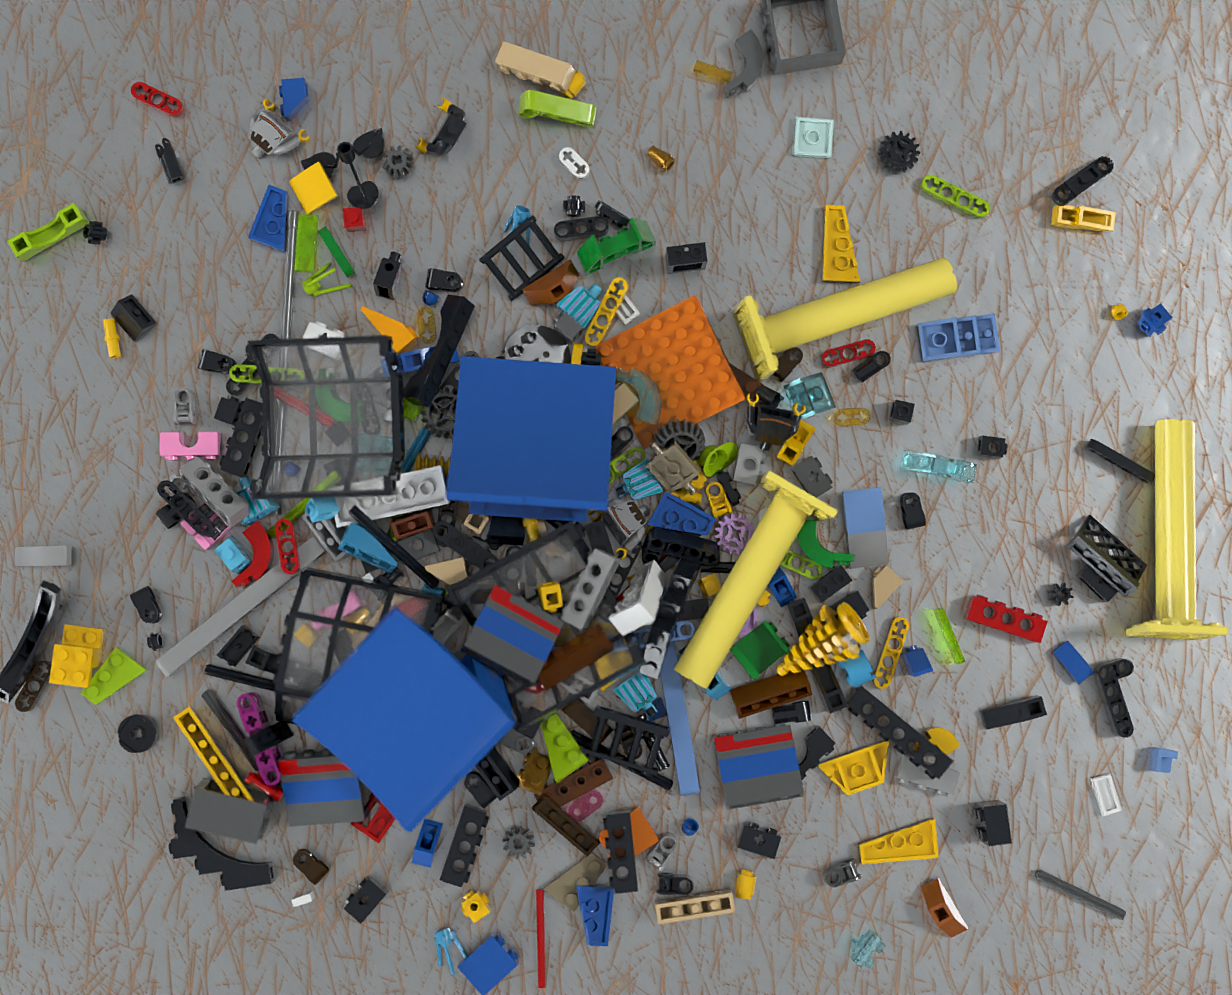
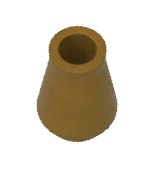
M654 145L647 151V155L661 171L668 172L675 163L673 155L656 148Z

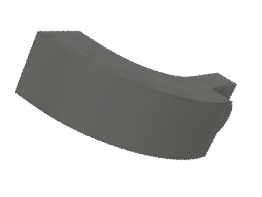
M751 29L735 41V47L744 59L745 68L739 76L723 87L722 92L726 97H729L731 94L735 96L742 90L741 87L747 93L759 78L763 64V51L759 39Z

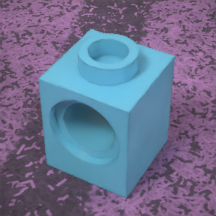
M335 497L311 498L305 505L306 513L310 516L311 522L332 519L339 511Z

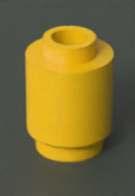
M576 71L567 92L562 90L559 92L565 98H575L586 84L585 76L581 72Z
M742 869V872L737 873L735 886L737 898L750 900L752 895H754L757 876L753 875V871Z

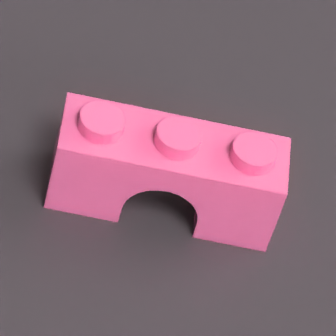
M198 432V441L193 447H186L182 433H160V456L166 457V460H178V457H185V460H193L197 456H204V460H216V456H222V433Z

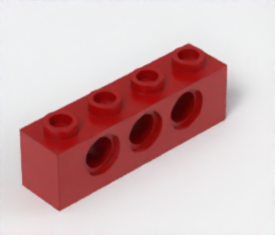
M977 594L976 597H970L963 619L1041 643L1048 622L1042 619V615L1036 613L1028 615L1024 613V609L1013 607V609L1006 608V603L996 600L995 603L987 601V597ZM986 607H990L992 610V614L988 618L984 615ZM1004 613H1008L1010 616V620L1006 624L1002 621ZM1023 619L1028 621L1026 629H1022L1020 626Z

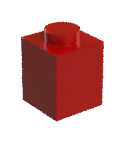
M343 208L344 228L347 232L366 230L365 211L362 208Z

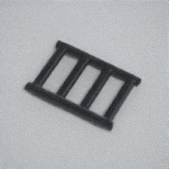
M534 215L524 221L479 259L482 264L487 265L507 291L510 301L519 297L523 293V288L543 277L565 258L563 254L557 252L536 224L537 220ZM529 227L553 258L545 265H543L521 235ZM513 240H516L538 269L530 278L506 247ZM499 252H501L524 282L516 289L512 287L491 259Z

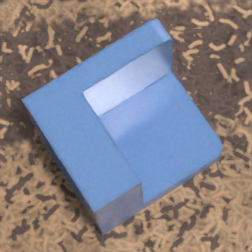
M1153 747L1150 770L1170 773L1172 759H1177L1178 751Z

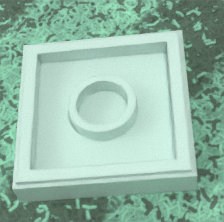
M796 117L793 156L831 158L834 120Z

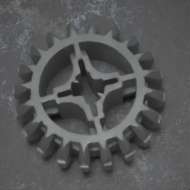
M445 387L443 393L441 388H438V394H435L430 407L422 406L426 410L421 411L420 414L426 417L422 418L421 421L427 423L424 426L425 429L431 428L430 434L433 435L437 432V438H440L443 434L444 438L448 439L449 433L453 438L454 426L449 428H441L440 426L448 421L455 423L457 390L453 388L450 393L449 388ZM443 399H453L452 402L449 401L446 405L438 403ZM433 408L439 412L435 424L432 419ZM441 409L449 411L453 418L447 415L444 416Z
M676 418L675 422L669 420L667 425L662 423V428H657V434H654V441L661 449L668 448L677 442L691 460H696L705 447L703 430L698 423L694 424L692 420L687 422L685 418L682 421Z

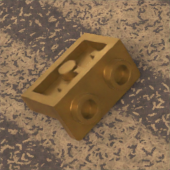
M533 747L532 752L527 753L524 761L526 766L524 769H520L517 779L520 780L519 788L541 795L552 767L549 757L538 754L537 748Z

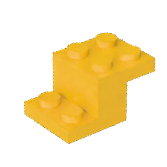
M64 624L62 643L54 644L49 683L90 688L92 669L98 668L100 665L105 629Z

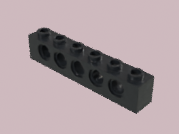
M860 686L847 702L848 706H850L848 710L856 717L858 715L862 716L865 719L863 723L870 729L875 727L879 730L880 733L878 735L886 742L890 739L895 744L894 748L902 755L904 752L910 756L909 761L917 767L919 765L926 769L924 773L932 780L935 777L940 780L954 761L863 686ZM866 704L873 705L874 710L871 714L863 712V707ZM885 716L889 719L887 726H879L878 720L880 717ZM896 729L904 731L902 739L894 738L893 733ZM913 741L920 744L917 752H911L908 748L909 744ZM927 754L935 756V762L931 765L924 762V757Z

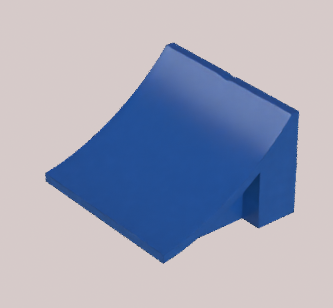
M461 356L446 499L470 501L469 514L586 522L587 509L607 510L616 367Z
M396 606L384 616L292 716L293 722L307 731L340 759L377 796L402 828L409 833L516 724L501 672L467 654L459 661L430 633Z

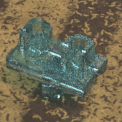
M869 929L866 935H862L859 940L852 939L855 946L852 949L853 954L850 959L861 968L863 966L871 968L875 960L871 957V954L874 950L878 953L882 952L885 944L877 934Z

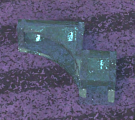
M904 450L900 469L935 475L959 482L974 483L977 464L966 460L946 458L934 453Z

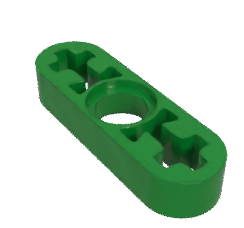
M325 226L318 231L319 235L348 278L355 273L354 269L327 227Z

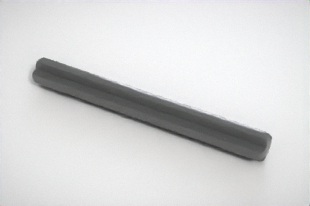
M210 689L205 691L201 695L254 770L259 771L255 757H253L244 740L245 736L214 693Z
M1038 870L1035 878L1117 919L1123 920L1126 915L1125 910L1049 873Z

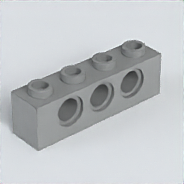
M197 456L179 469L181 480L230 528L249 515L247 500L244 497L240 498L236 494L235 489L231 485H227L219 473L215 474L206 461H202Z
M595 548L589 554L588 564L579 575L580 581L571 592L570 596L572 598L562 611L563 616L561 619L580 630L588 629L621 559L601 549ZM597 566H600L601 573L599 576L595 574V568ZM589 583L593 587V590L590 594L586 591V587ZM580 601L584 603V609L582 611L578 609V603Z

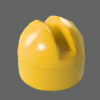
M1118 303L1117 306L1113 305L1111 313L1115 320H1121L1128 315V310L1124 304Z

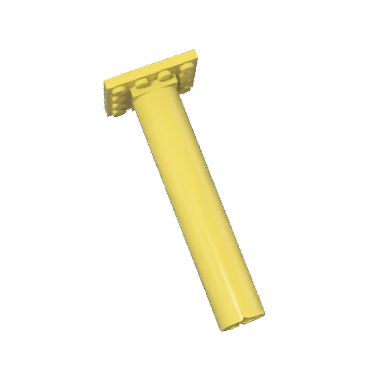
M945 257L765 317L758 315L759 306L756 299L753 300L752 295L744 297L732 311L755 379L763 382L778 370V359L773 354L955 294L957 291V281L955 274L952 273L953 268L950 262Z
M1166 419L1155 422L1156 620L1132 625V628L1126 629V637L1205 640L1228 635V627L1221 626V623L1202 624V619H1196L1195 422L1192 420Z
M770 470L761 477L760 482L763 483L761 487L770 492L776 491L774 499L673 669L684 677L691 678L694 683L705 689L708 688L808 516L811 515L813 518L823 521L834 518L838 512L836 509Z

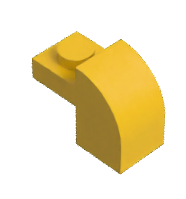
M801 419L797 433L784 441L777 457L793 466L816 428Z
M932 726L924 729L928 735L926 739L946 755H949L961 746L955 736L944 728ZM915 742L916 746H914L913 749L917 752L920 748V744L918 742Z

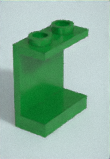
M762 622L730 649L731 653L753 680L758 678L760 673L784 654L790 652L788 649L789 643L784 637L779 638L776 634L778 629L772 622Z

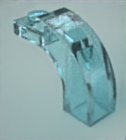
M618 367L616 370V380L632 385L639 394L640 405L636 419L651 424H658L662 410V400L655 382L649 375L639 369L631 368L630 374H628L629 370Z

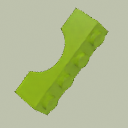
M72 203L58 211L55 218L46 225L35 230L23 231L7 240L16 258L25 261L80 230L86 224H89V221L81 207Z

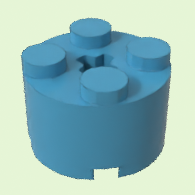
M863 649L859 651V658H848L847 661L843 662L837 661L841 669H846L848 673L846 679L851 687L855 685L857 688L877 678L875 673L872 675L870 673L873 671V668Z

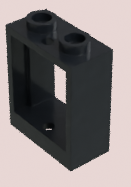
M705 242L666 247L665 258L668 274L705 270L708 262Z

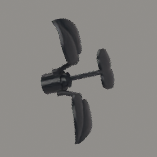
M378 128L359 136L353 142V146L349 142L340 143L337 146L336 159L329 152H321L308 159L301 160V164L305 170L320 162L328 178L333 176V168L338 167L339 160L349 164L358 186H353L349 189L347 199L354 207L362 209L371 208L378 201V188L372 181L360 183L353 161L355 154L357 156L363 155L367 159H372L382 154L385 147L383 130Z

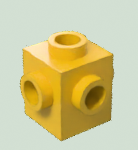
M479 889L476 892L471 890L463 896L464 900L461 902V910L466 917L469 916L473 923L490 913L491 908L488 905L490 901L484 892L481 893Z

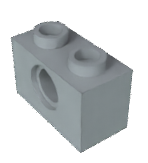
M740 443L732 478L733 482L755 486L756 482L760 483L762 471H759L760 463L764 464L766 453L759 446ZM746 460L754 462L755 467L753 470L745 468Z

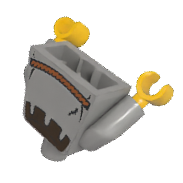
M265 99L263 101L264 107H260L251 117V133L249 138L256 144L251 152L258 158H261L265 152L268 155H280L289 152L300 145V142L307 143L310 140V135L307 138L301 137L306 132L304 129L300 130L299 136L296 137L297 133L273 113L276 109L275 103L267 106L270 103L269 99Z
M612 499L608 501L607 510L591 509L589 515L598 513L592 521H599L602 517L620 546L624 544L623 548H618L615 551V555L619 551H624V556L620 558L624 560L627 556V551H631L641 542L645 533L644 526L647 524L645 517L650 515V510L646 505L638 507L633 500Z

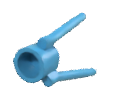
M520 205L516 206L503 228V232L507 231L512 221L514 223L510 233L516 229L517 225H521L532 216L530 215V209ZM530 227L526 230V242L529 246L531 233Z
M449 927L435 932L436 937L434 939L437 947L439 967L442 966L441 947H444L451 975H455L448 945L452 944V939L465 959L468 955L456 937L455 931L451 932Z

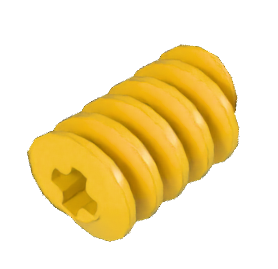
M418 453L414 471L442 465L446 480L447 476H449L451 457L448 458L447 462H444L443 456L437 461L436 455H433L432 459L429 460L428 454L425 455L424 459H421V454Z

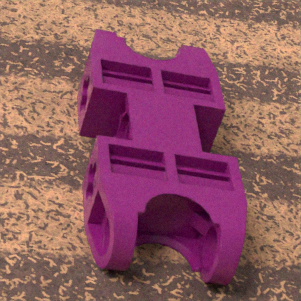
M255 692L239 696L237 707L246 733L248 732L249 736L269 727L268 724L270 722L260 696ZM247 697L251 700V706L247 704ZM275 745L254 756L263 781L271 786L281 782L278 764L281 754L278 745ZM272 771L276 772L277 779L272 776Z

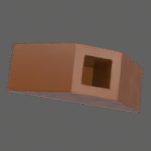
M570 259L523 288L522 291L531 305L554 304L570 294L579 277V273Z
M939 877L921 886L927 908L942 931L952 938L968 930L966 923Z

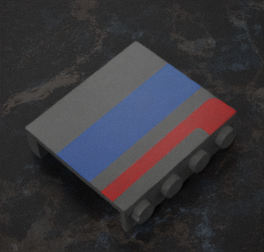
M495 585L491 589L490 595L460 651L530 688L535 683L564 622L558 616L544 612L540 606L529 604L523 597L509 593L505 587Z
M779 723L774 725L773 728L762 726L755 728V731L740 730L733 735L722 733L714 738L727 810L804 796L790 725Z
M327 748L321 751L308 749L299 753L287 751L278 760L289 827L365 821L368 817L369 807L363 806L359 778Z

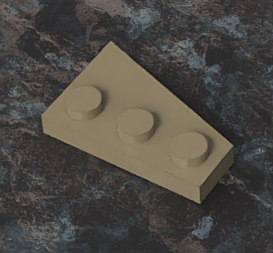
M592 852L556 880L545 886L543 890L575 912L580 905L576 885L593 886L608 863Z

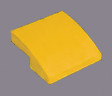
M320 162L305 169L289 181L307 215L338 197Z

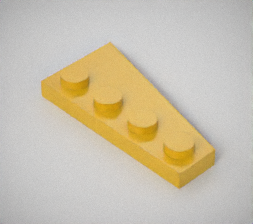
M825 205L823 282H861L844 205Z
M935 818L860 843V863L873 864L939 858Z

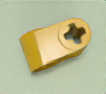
M718 482L707 484L705 494L713 517L718 518V516L726 513L732 514L731 505L722 485ZM712 485H716L719 488V493L716 496H712L709 493V488Z

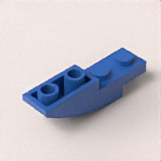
M436 346L397 355L399 365L396 368L398 373L405 374L420 370ZM457 349L449 364L459 362ZM381 358L384 376H390L386 360Z

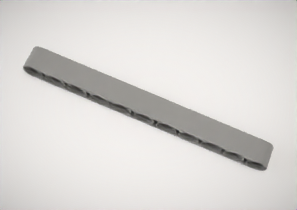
M314 535L298 548L300 570L296 574L284 573L281 563H278L158 658L155 663L166 677L174 674L304 571V569L323 556L327 551L318 538ZM294 554L286 557L289 558V564L286 565V568H289L290 571H292V567H295V563H292L290 558L294 557Z

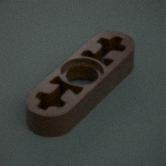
M39 661L33 668L16 698L15 707L18 711L28 712L35 707L50 679L52 665L50 661ZM47 665L46 669L48 672L43 673L40 678L35 677V675H41L42 669L40 667ZM32 681H37L40 685L39 690L36 692L30 689ZM29 694L34 695L35 697H29V699L27 700L29 706L23 708V703L21 701L26 700Z

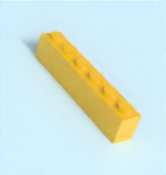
M189 706L174 716L173 719L223 793L255 801L195 711Z

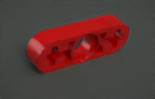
M136 82L131 87V94L135 99L172 117H179L184 112V106L180 100L143 82ZM137 89H143L149 94L148 97L142 93L138 96ZM155 95L162 96L160 104L153 103L152 100ZM167 102L173 106L177 103L178 110L174 109L172 112V109L166 105Z
M865 339L829 349L822 354L821 363L827 368H832L867 358L875 352L876 346L872 340ZM865 343L867 346H871L869 353L861 351L859 352L860 356H857V349L863 348ZM846 348L853 351V357L850 359L843 356V350ZM836 351H839L841 362H839V358L834 359L832 364L829 361H825L827 354L836 356Z
M280 519L275 524V532L281 568L284 573L293 575L300 570L294 524L288 519ZM283 523L289 525V528L286 529V533L288 536L291 535V538L281 539V536L285 537L284 531L280 530V527L283 526ZM286 541H290L293 545L290 552L283 550V544ZM294 554V557L290 558L291 562L295 563V567H292V571H290L289 568H286V565L289 564V558H284V555L290 556Z

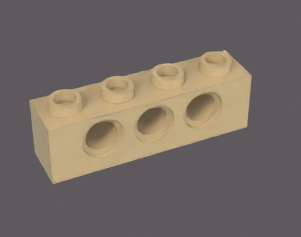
M731 889L655 901L658 924L735 912Z

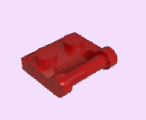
M250 772L244 781L267 793L277 803L284 798L283 787L278 783L272 786L267 785L263 781L260 772L257 774Z
M371 792L369 795L370 799L365 806L369 807V813L376 802L381 805L367 827L363 825L364 821L351 822V825L379 844L395 821V817L377 796Z

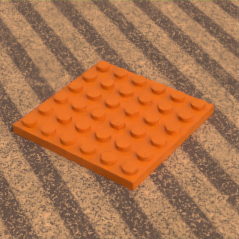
M697 295L594 346L597 349V353L601 354L603 366L616 367L615 386L618 383L621 385L626 383L641 400L626 414L643 449L648 448L654 442V434H657V428H662V423L667 425L669 420L675 422L676 418L679 421L685 418L687 422L692 420L694 424H697L746 400Z

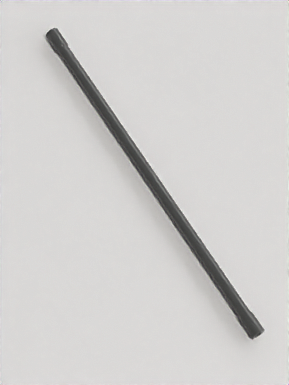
M288 210L287 246L281 339H291L296 240L299 223V211ZM280 346L279 367H289L290 346ZM279 371V378H278V380H280V379L282 378V373H281V371ZM278 386L287 392L288 386ZM277 399L276 448L277 456H284L287 404ZM276 462L272 478V493H281L283 462ZM275 499L280 508L270 514L281 515L282 499Z

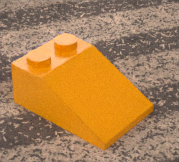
M364 306L360 308L382 335L392 337V348L398 355L409 352L418 344L416 340L418 336L409 325L405 327L403 323Z

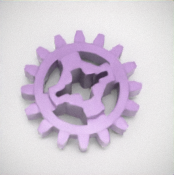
M732 513L730 519L724 516L725 522L718 521L720 528H715V531L719 532V534L715 535L714 538H719L720 541L717 545H723L722 551L729 549V554H732L733 550H735L737 555L740 554L741 549L743 551L755 531L751 530L754 524L747 523L748 517L743 520L741 519L742 514L735 518L734 513ZM732 521L741 522L743 526H735ZM726 525L728 531L727 535L723 537L722 532ZM732 529H734L735 531L739 530L740 534H738V539H736V537L732 538L730 536L732 534ZM748 531V537L744 543L743 535ZM729 541L735 542L738 547L729 546L727 543Z

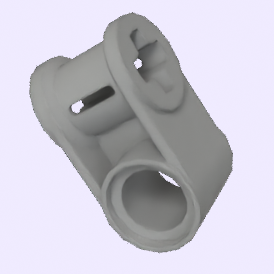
M178 388L173 396L175 425L180 423L196 424L195 395L190 389ZM183 392L188 394V399L185 402H182L180 398Z
M670 832L662 834L659 841L650 849L644 860L650 861L661 871L677 847L676 836ZM666 838H670L674 843L672 846L666 847L663 841Z

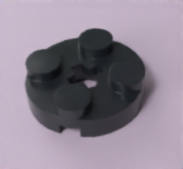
M135 714L126 717L120 723L117 733L118 741L126 751L141 753L149 750L155 744L158 728L150 717ZM134 729H140L142 737L134 738Z

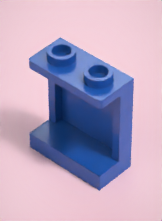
M494 932L457 966L481 995H486L519 964L517 953L513 949L509 950L504 945L506 941L500 934L496 935Z

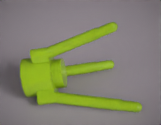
M330 262L301 282L307 295L314 294L315 297L323 293L352 287V284L349 283L319 290L321 288L319 281L336 271L335 268H332L320 275L331 266Z

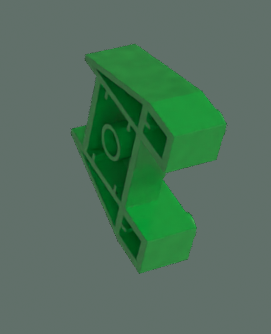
M632 217L629 222V230L624 228L619 230L616 236H605L599 240L600 243H597L595 236L591 235L577 251L578 259L586 276L603 269L604 264L636 250L640 253L655 246L656 241L647 221Z

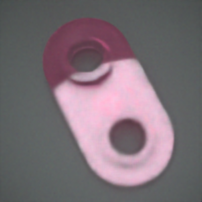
M597 790L589 791L570 805L568 814L578 822L584 820L602 806V794ZM591 797L597 798V802L595 804H592L590 802ZM579 808L581 809L582 813L580 815H576L574 813V810Z

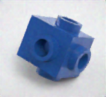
M1160 303L1153 309L1147 308L1140 314L1142 317L1137 324L1144 333L1151 337L1155 333L1159 335L1167 329L1166 326L1173 317Z

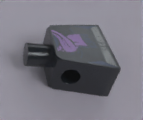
M392 251L389 259L382 258L373 282L376 296L394 301L403 272L400 263L401 254Z

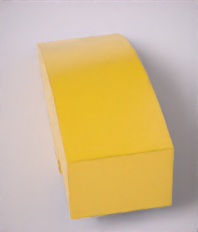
M1055 205L1053 206L1051 225L1112 232L1114 230L1116 212L1085 206Z

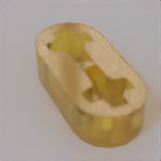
M422 307L417 312L419 338L425 344H430L435 341L437 336L435 315L429 307ZM424 311L431 314V317H428V324H425L424 318H421V315H424ZM425 327H428L429 332L433 333L429 340L423 336L426 333Z
M844 408L835 412L833 419L836 425L842 427L862 426L869 422L871 415L866 408ZM860 411L863 412V415H866L863 422L859 418H854L855 415L860 414ZM842 412L844 416H850V419H845L844 423H842L837 417Z

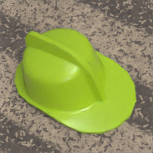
M727 442L720 446L708 445L701 452L700 456L696 458V461L704 468V474L707 477H712L716 472L727 468L734 462L738 455V446L734 442Z

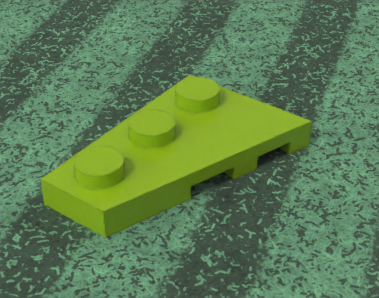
M115 647L92 677L90 688H84L80 694L93 704L98 705L148 670L119 647Z
M557 713L541 723L555 782L559 783L589 760Z

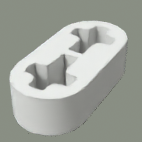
M572 148L562 149L559 154L561 164L575 178L579 180L587 178L590 172L588 164ZM565 153L567 155L572 154L571 159L574 161L573 163L568 159L564 160ZM576 164H577L580 168H582L583 166L585 167V169H584V172H585V173H584V174H582V173L577 174L578 169H577V167L575 166Z

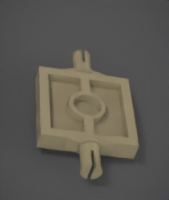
M655 441L651 443L649 447L656 455L646 463V467L670 494L684 487L690 495H693L697 489H695L690 481L701 471L677 442L665 449H661Z

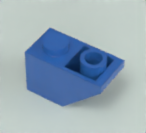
M305 78L282 79V86H279L280 97H283V104L280 105L281 116H284L287 122H291L309 102L308 83Z

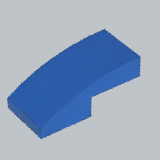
M1066 641L1053 652V655L1066 668V671L1078 685L1094 673L1069 641Z

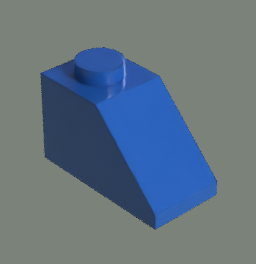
M778 567L767 587L782 608L785 604L796 599L797 596L786 574Z
M917 645L905 648L906 652H903L902 656L908 675L916 677L933 671L923 648H917Z
M424 819L414 848L412 863L431 868L443 826L442 823Z

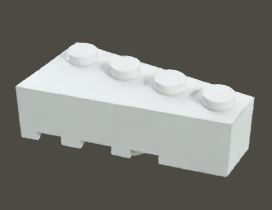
M655 560L638 568L629 583L631 586L623 593L624 600L622 603L618 602L615 607L617 612L609 617V620L622 636L643 625H649L655 620L667 580V575Z

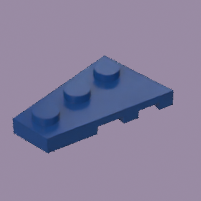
M268 185L249 233V239L285 252L287 191Z
M665 491L647 525L707 536L717 518Z
M576 885L587 944L589 946H608L614 889H610V886Z

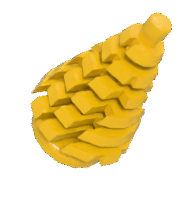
M846 602L838 605V613L831 607L823 605L819 612L820 615L817 614L812 624H809L805 633H802L798 638L800 644L794 643L791 648L792 654L788 652L784 657L785 663H781L776 667L777 673L780 676H784L790 670L793 673L801 672V668L803 670L813 669V664L818 668L823 667L825 664H835L836 661H847L848 658H859L858 644L853 645L851 640L854 639L860 644H866L869 642L870 637L866 626L856 611ZM838 614L840 619L837 620L835 615Z

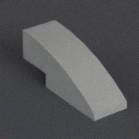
M71 546L15 547V566L71 565Z

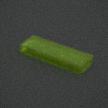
M299 214L295 258L296 272L315 273L318 215Z
M944 608L933 610L954 663H964V656Z

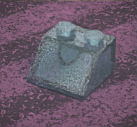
M822 372L797 379L783 386L791 407L794 403H798L797 411L799 412L801 406H805V412L800 414L802 420L836 408Z

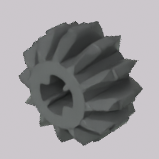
M400 145L397 147V150L391 146V153L388 151L384 152L387 157L382 158V162L385 163L382 167L384 170H387L389 176L394 173V178H398L399 173H401V176L404 178L405 171L408 173L412 172L409 167L414 166V162L411 161L414 157L412 154H408L409 150L407 148L402 151V146ZM395 160H398V161L401 160L402 163H401V164H399V163H396V164H395L394 161H395Z
M519 826L518 832L515 827H512V834L506 831L505 835L508 838L502 840L503 843L508 844L503 847V850L510 849L509 857L516 853V860H518L520 853L523 859H525V851L531 854L532 849L529 847L535 846V843L530 841L534 839V835L527 836L530 829L527 828L523 833L522 826ZM516 838L517 840L519 838L523 840L522 847L520 845L519 847L515 846Z

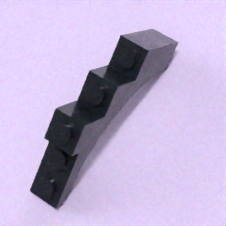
M681 559L673 571L668 590L661 601L657 618L650 628L644 654L647 663L641 666L639 673L655 679L659 678L678 619L698 576L700 563Z
M43 580L39 585L37 600L28 625L15 651L0 673V700L9 704L27 681L35 667L36 658L48 644L49 632L62 617L63 605L60 604L61 588L54 583Z
M185 797L173 799L171 812L175 815L176 820L174 822V832L178 834V837L171 839V843H169V853L173 855V859L196 856L197 858L194 863L195 869L199 871V875L216 872L223 873L220 876V881L225 891L272 884L275 881L272 861L252 862L229 856L215 848L203 837L200 831L185 828L189 813Z

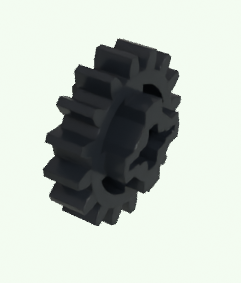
M902 131L898 135L892 132L891 138L886 135L885 141L880 143V146L883 148L878 150V153L882 154L879 160L885 161L882 166H890L889 171L894 168L897 174L900 169L904 173L907 171V167L912 169L914 167L913 163H917L919 160L915 156L920 155V151H916L920 145L914 144L916 138L910 139V133L903 136ZM892 143V149L887 152L888 145ZM898 149L899 152L902 151V155H900V153H896V150ZM911 153V158L907 161L906 155Z

